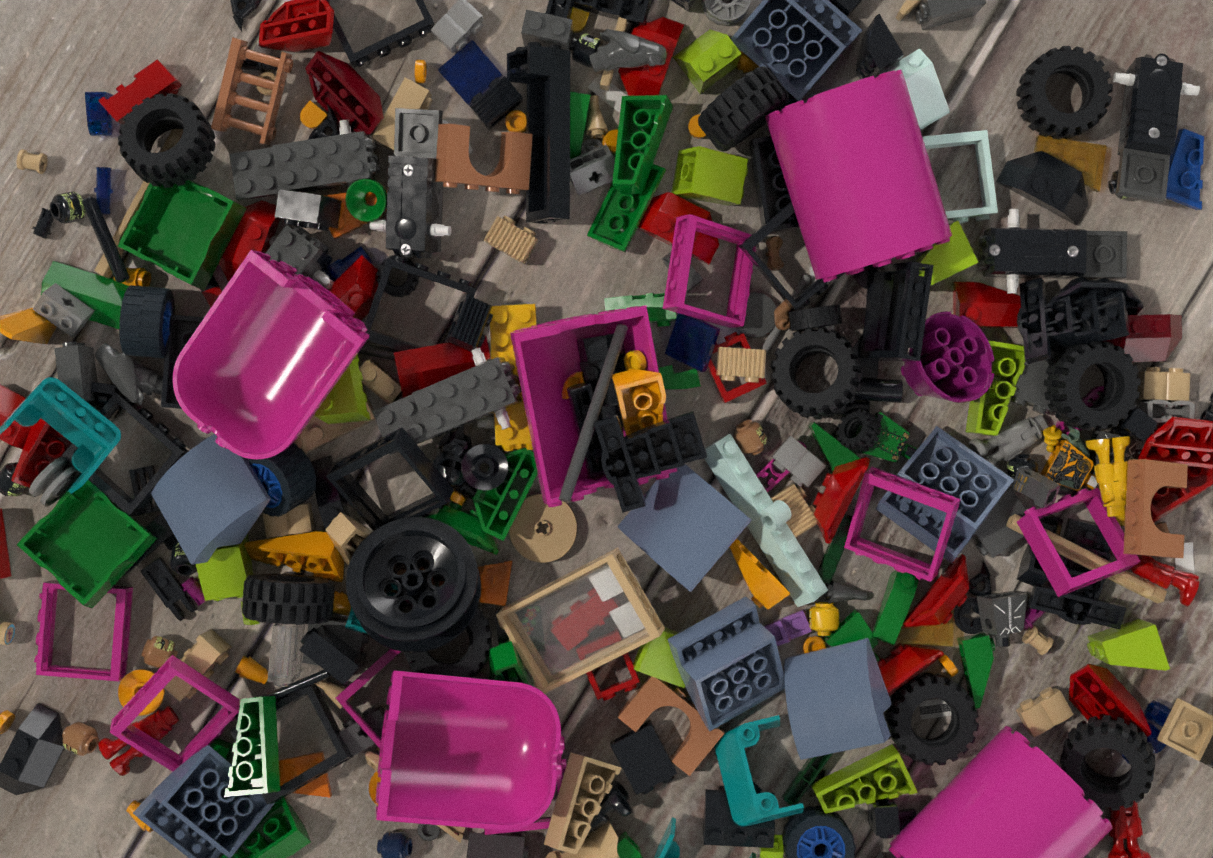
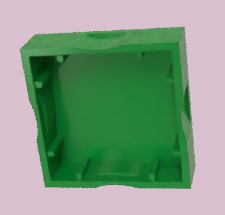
M190 179L185 181L186 184L181 186L174 184L172 188H165L163 185L156 187L150 183L145 191L141 206L132 217L118 247L157 265L165 272L205 291L247 208Z
M87 480L81 488L72 494L67 491L59 499L53 510L40 519L18 542L17 546L39 566L52 573L59 584L83 606L93 609L157 538L133 516L126 514L91 481Z

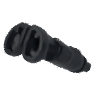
M618 781L611 783L613 786L609 794L604 796L600 804L602 808L591 821V829L587 835L605 825L609 821L607 814L613 811H617L625 817L632 813V809L627 802L630 799L629 794Z

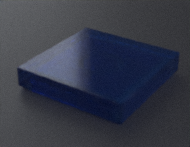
M473 40L438 69L439 73L468 106L472 103L471 99L479 92L483 94L489 89L488 85L495 78L503 77L501 72Z
M678 313L665 354L700 372H706L720 329L703 320Z

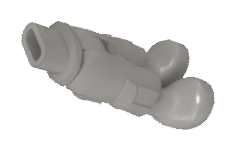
M1038 415L1035 418L1028 417L1010 426L1007 425L1000 428L998 436H991L990 439L981 441L978 438L973 439L969 442V448L996 467V464L1002 459L1009 462L1016 455L1022 454L1023 450L1042 438L1043 430L1048 428L1042 415ZM998 446V451L985 456L989 450Z

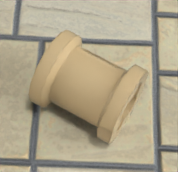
M21 149L17 155L16 164L19 170L30 169L43 174L46 171L48 159L44 153L37 155Z
M1033 625L1032 629L1029 628L1022 637V642L1025 644L1029 643L1037 649L1040 655L1047 653L1054 642L1051 637H1046L1038 631V627Z

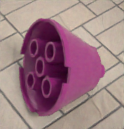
M948 311L939 312L926 319L920 361H905L901 367V374L918 396H929L957 403L971 402L983 396L992 384L994 373H992L994 355L985 334L973 321L963 315L959 317ZM909 349L908 354L910 356H913L914 349Z

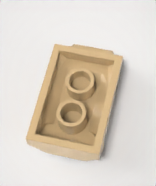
M607 821L605 825L586 836L577 855L556 850L550 852L545 858H620L617 853L619 837L610 821Z

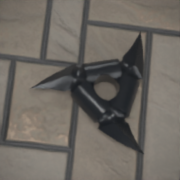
M262 0L230 1L232 13L234 14L233 18L241 32L243 18L252 13L254 8L257 9ZM241 2L246 3V6L243 9H239V4Z
M329 105L328 119H325L312 131L308 140L329 137L324 133L327 127L333 129V134L330 136L340 135L338 119Z
M984 561L982 562L981 574L979 573L969 580L968 592L975 596L993 594L991 593V578H989L991 575ZM979 582L984 584L982 590H978L976 587Z

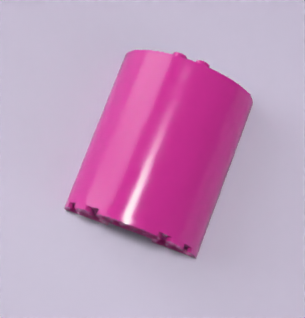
M901 69L882 73L876 78L871 76L814 95L808 98L806 103L801 100L785 106V108L781 109L782 111L776 110L765 116L816 279L823 278V282L837 279V275L841 273L852 275L864 271L863 267L871 264L873 267H881L892 263L891 258L893 257L896 260L914 256L915 252H922L933 248L932 244L934 243L940 245L950 241L949 237L952 236V232Z
M647 305L598 312V314H585L533 325L531 328H521L510 332L543 503L547 504L548 507L562 505V501L558 498L579 439L569 398L562 399V389L567 378L573 373L581 371L579 364L581 361L576 339L611 334L615 332L617 324L626 325L628 330L624 339L625 353L634 350L641 351L646 359V369L644 371L659 373ZM665 403L663 407V421L667 420ZM621 427L624 436H626L624 427ZM584 461L571 502L583 500L584 495L597 492L598 487L613 488L614 485L610 483L605 474L589 478ZM677 468L661 471V474L638 478L639 484H646L649 482L648 479L654 477L657 480L670 477L669 473L677 472Z
M1005 726L900 831V834L896 835L889 842L891 847L888 850L896 858H1084L1113 827L1107 818H1101L1103 812L1091 799L1086 801L1084 799V790L1037 746L1031 748L1029 746L1030 742L1026 737L1017 731L1012 734L1013 730L1009 726Z

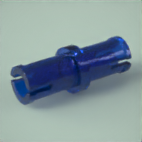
M96 167V188H94V193H96V201L102 214H111L110 194H113V189H111V168Z

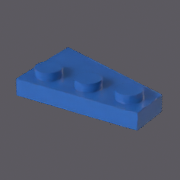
M1183 128L1178 131L1175 149L1170 155L1166 199L1195 210H1202L1200 189L1203 188V180H1200L1201 165H1203L1204 136Z

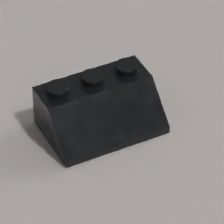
M880 14L875 16L863 34L856 62V73L860 80L874 76V78L880 75L879 72L898 62L904 55Z
M706 789L703 816L704 845L773 848L775 820L746 827L738 826L732 819L725 790Z

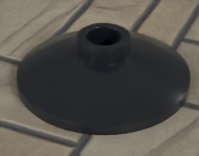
M479 444L472 447L465 454L461 466L462 474L466 482L473 488L484 491L492 490L505 480L508 473V461L505 454L498 447L491 444ZM482 463L489 465L487 472L481 471L480 465Z

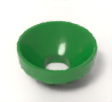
M357 180L347 190L346 206L351 215L356 219L365 222L374 221L381 217L387 209L386 190L375 180ZM368 192L374 193L377 197V202L374 206L367 204L365 200Z

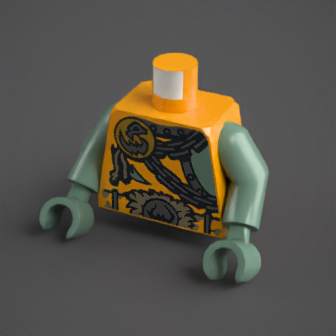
M1068 426L1070 429L1068 435L1061 434V437L1066 440H1059L1055 450L1050 454L1040 472L1043 476L1061 485L1057 495H1066L1072 491H1079L1082 485L1093 490L1098 484L1096 476L1090 473L1094 466V462L1090 460L1091 454L1084 441L1080 438L1079 430Z

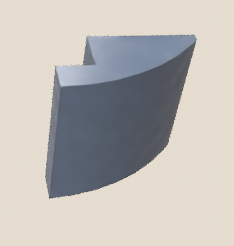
M763 0L733 35L731 40L735 46L759 67L765 66L770 68L784 88L800 101L862 32V29L829 0Z
M938 426L935 427L897 474L899 477L961 499L943 556L951 564L962 552L1014 481L1013 478ZM887 491L879 501L876 510L935 551L947 513Z
M215 434L203 440L181 457L163 475L151 491V495L191 565L208 562L217 547L241 544L271 499L248 460L229 449L219 446L215 442L217 438Z
M684 464L682 467H677V472L669 473L670 477L656 480L643 495L646 503L645 506L631 510L617 527L691 592L752 520Z
M747 597L736 601L667 639L685 687L709 731L785 689L784 673L775 636L760 623L756 605Z
M868 638L785 659L784 681L787 710L800 760L885 743L891 735L883 713L892 705Z
M207 745L162 781L133 814L188 858H218L221 853L231 858L275 803L267 804L262 794L224 797L225 789L228 788L230 779L228 776L229 767L232 765Z

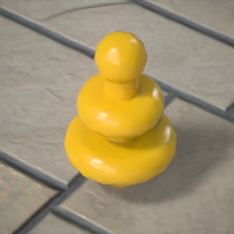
M1055 425L1043 430L1047 452H1053L1055 450L1054 446L1059 443L1062 431L1056 428Z

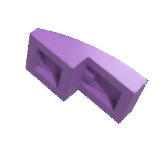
M805 609L789 614L764 626L775 636L777 646L813 631L809 627V618Z

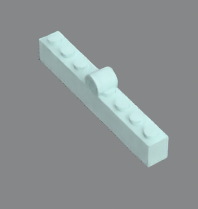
M731 434L706 447L707 458L704 459L733 505L752 520L747 525L748 529L783 585L790 592V596L797 607L817 600L828 589L786 523L792 516L789 506L781 500L772 501Z

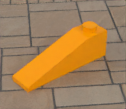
M33 308L0 316V333L12 340L47 344L57 328L53 323L35 312Z
M632 369L612 375L626 436L663 421L666 393L661 373Z
M315 531L246 542L244 545L247 553L253 560L277 567L285 564L293 568L292 571L300 573L302 569L314 573V577H323L337 582L343 581L344 560L327 532Z
M736 538L729 549L749 591L754 595L751 600L759 608L764 605L768 610L786 598L790 592Z

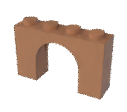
M449 123L438 124L435 182H443V187L457 188L458 184L465 185L464 189L478 190L479 186L486 187L485 191L499 192V188L506 189L507 194H520V190H529L533 134L501 132L498 165L493 172L484 176L474 169L469 159L470 126Z
M1147 459L1128 460L1123 554L1183 558L1184 535L1164 533L1155 526L1151 517V501L1156 491L1161 487L1187 488V464Z
M648 676L618 712V718L636 732L650 714L660 707L673 706L682 710L690 720V730L685 740L672 754L671 761L690 776L724 735V730L721 728L722 725L709 731L694 703L692 704L686 699L688 695L679 687L672 688L666 681Z

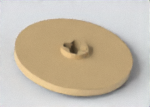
M542 494L532 495L525 499L509 530L510 539L515 549L523 557L539 563L552 562L563 557L572 548L577 536V520L573 510L567 503L562 502L560 506L548 507L547 504L543 503ZM540 522L548 524L547 534L538 532Z

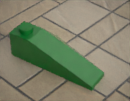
M284 797L271 807L231 858H287L308 845L311 840L305 825Z

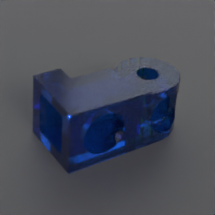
M85 92L87 126L91 136L112 135V116L98 100L102 97L109 99L113 94L107 92Z

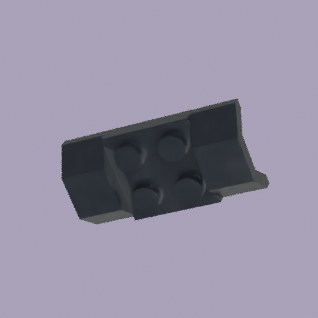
M614 333L576 339L584 383L591 384L593 394ZM624 342L613 374L627 371L624 365V357L626 355ZM611 378L599 419L618 415L620 425L624 427Z

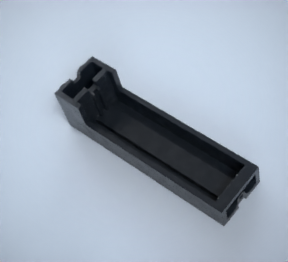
M529 42L527 46L516 47L515 51L507 53V82L527 84L526 133L533 134L529 190H526V223L550 224L555 221L570 219L571 51L563 50L559 45L544 47L541 46L540 42Z

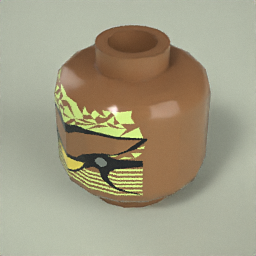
M746 420L736 426L734 439L742 453L757 455L764 450L763 446L767 443V436L759 422Z
M154 636L151 640L147 639L141 656L144 657L146 664L160 668L172 655L177 657L178 651L174 650L175 643L160 636Z
M83 722L73 723L71 726L66 727L62 734L64 748L79 756L92 753L99 742L96 729Z

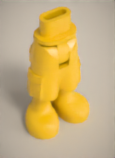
M1130 436L1086 440V447L1096 451L1099 464L1094 466L1096 481L1099 483L1103 503H1105L1103 507H1107L1108 517L1124 516L1126 513L1128 462L1124 460L1126 447L1131 442ZM1110 446L1114 454V462L1112 464L1110 463Z

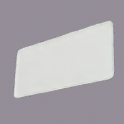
M598 74L588 88L616 111L620 112L622 96L627 95L612 83L608 91L600 89L602 75Z

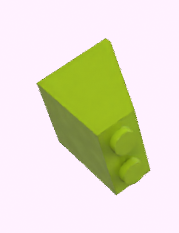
M710 29L673 56V58L701 94L737 67L741 52L727 34Z
M701 146L679 150L671 193L681 198L727 206L740 205L744 196L743 186L748 173V159Z
M959 221L949 225L952 232L949 242L940 245L932 244L933 248L924 251L916 261L918 263L934 265L931 285L979 263ZM925 271L919 272V276L924 277Z
M248 533L241 544L217 547L208 562L196 564L205 601H220L230 597L243 598L244 581L249 575H253L252 560L244 547L245 543L249 542Z
M1137 619L1122 624L1120 630L1109 628L1088 635L1089 643H1087V647L1091 656L1109 665L1165 671L1170 669L1156 625Z
M665 627L660 637L641 645L633 661L634 670L685 688L667 640L678 634V632Z

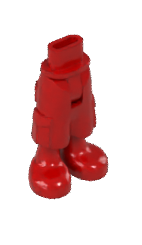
M1137 555L1141 562L1127 571L1132 570L1133 574L1164 589H1167L1170 584L1179 589L1180 603L1187 607L1191 604L1199 587V576L1176 570L1174 566L1158 562L1152 557Z
M168 706L163 711L158 710L139 722L131 723V725L159 742L173 729V725L179 722L180 719L174 710ZM103 738L98 742V747L103 757L107 760L128 745L119 738L111 741L109 738ZM131 746L125 753L111 760L110 766L120 776H125L130 772L129 763L135 757L143 758L145 754Z
M1133 801V806L1129 808L1120 806V810L1112 811L1111 807H1109V821L1113 827L1109 832V836L1113 838V846L1107 858H1151V855L1140 849L1138 844V837L1143 835L1137 802ZM1124 838H1127L1126 851L1124 850Z

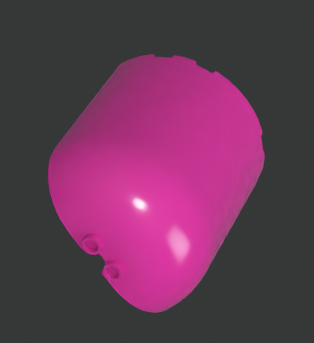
M250 250L180 352L173 370V388L182 410L198 424L197 427L202 432L209 434L212 431L217 436L215 442L219 446L229 449L244 458L265 459L283 452L294 443L366 343L369 334L366 333L368 329L364 323L352 317L355 313L325 287L309 276L305 277L301 274H295L297 270L281 260L280 262L273 259L270 260L271 257L268 254L255 250Z
M395 670L392 672V685L389 686L386 702L389 705V710L386 709L384 713L379 753L378 777H381V782H377L376 801L378 803V807L376 806L375 810L376 820L494 830H516L532 824L545 813L554 797L556 781L561 777V765L557 764V755L563 754L564 741L560 740L561 723L558 712L552 701L542 691L531 685L519 682Z

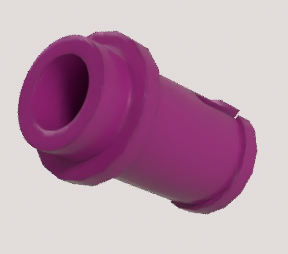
M192 576L182 584L183 591H187L196 601L197 605L200 606L205 602L201 585L197 582L198 578L195 579Z
M1029 608L1025 612L1024 630L1032 629L1033 624L1046 612Z

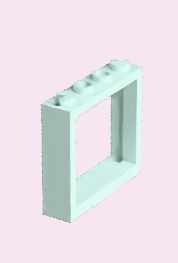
M988 131L922 136L926 149L975 144L983 207L945 211L948 221L954 220V222L966 223L969 222V218H976V222L990 220V215L998 213Z

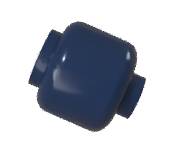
M388 831L383 835L382 839L378 840L377 852L381 854L382 858H407L412 854V839L405 832Z

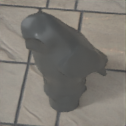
M606 29L604 32H600V36L609 44L599 46L597 52L589 55L594 71L599 72L617 68H636L647 64L649 66L663 65L666 62L667 52L663 45L640 36Z
M107 343L102 344L95 352L97 361L106 371L114 385L132 403H139L141 405L144 399L142 393L162 395L163 376L159 375L157 371L145 367L130 355L119 353L118 350L110 347Z

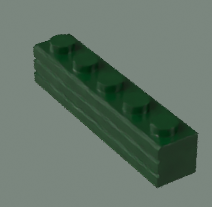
M848 514L844 515L831 543L827 547L817 572L822 581L829 585L845 549L844 546L853 517Z
M832 754L808 758L782 795L783 800L791 806L798 804Z

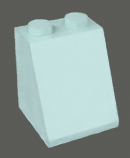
M920 48L879 72V74L893 70L901 69L903 71L920 130L950 113L934 65Z

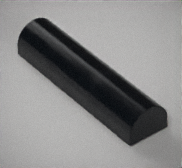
M579 383L567 388L578 436H580L593 397L590 383ZM594 429L584 459L589 478L605 474L600 457L602 447L596 429Z

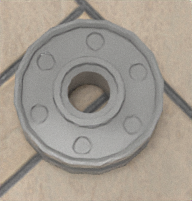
M702 0L701 5L704 14L710 21L717 25L729 26L736 24L744 17L751 0H732L728 4L722 2V0Z
M59 457L50 463L35 478L29 488V493L34 497L43 494L40 502L45 507L59 500L80 475V472L75 467L67 469L69 462L64 457Z

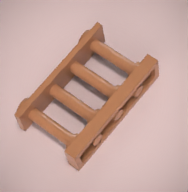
M232 37L211 128L226 132L227 128L233 127L261 135L260 143L270 145L271 141H274L277 129L275 128V123L287 74L291 72L293 67L292 55L282 52L281 57L277 58L249 50L247 41ZM250 59L278 67L275 81L244 73L241 69L243 60ZM242 81L272 90L269 104L238 95L236 92L238 83ZM237 104L267 113L264 127L233 118L230 115L232 106Z

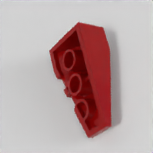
M953 282L954 315L967 317L979 328H1018L1017 315L1021 308L1019 295L1007 294V291L980 282Z

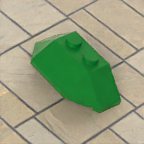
M525 447L505 454L508 461V473L502 484L492 490H477L473 498L482 531L502 541L505 540L538 475L534 452L527 450Z
M450 501L442 509L437 508L426 517H423L449 525L472 546L495 555L499 554L500 547L496 538L482 531L476 510L471 509L469 513L462 510L461 505Z

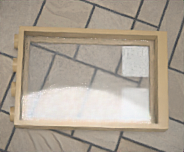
M618 547L503 607L496 614L499 626L506 631L509 642H513L521 657L523 666L529 670L533 677L534 685L544 694L660 637L665 629Z

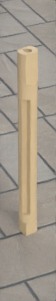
M183 129L171 130L160 152L174 147L182 137ZM143 181L112 237L120 256H122L124 249L118 247V244L132 217L141 206L145 191L150 184ZM103 254L94 271L109 279L112 271Z
M1017 514L1010 516L1006 527L1023 535L1017 524V521L1022 517ZM1045 529L1058 554L1090 570L1111 563ZM1127 570L1107 578L1157 604L1164 602L1167 591Z

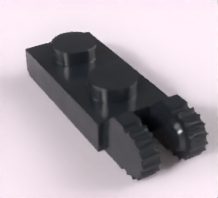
M162 557L157 558L141 570L142 575L166 608L169 607L179 621L185 619V615L176 604L178 600H181L191 613L197 610L195 603L187 595L188 593L183 591V586Z

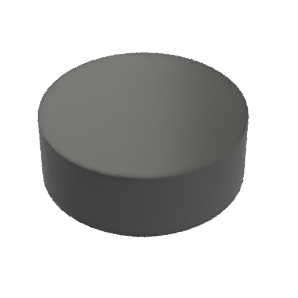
M418 825V834L426 841H432L440 834L441 828L437 825Z

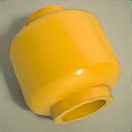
M815 602V606H812L809 610L810 629L817 631L819 636H831V631H836L839 628V609L833 606V603Z

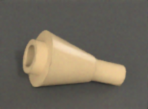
M593 95L590 100L586 135L591 136L592 139H601L609 131L599 108V98L597 95Z
M325 679L314 683L324 690L326 695L339 709L342 707L335 697L347 687L332 682L329 683ZM352 695V696L347 700V701L349 702V704H350V702L352 701L354 695Z

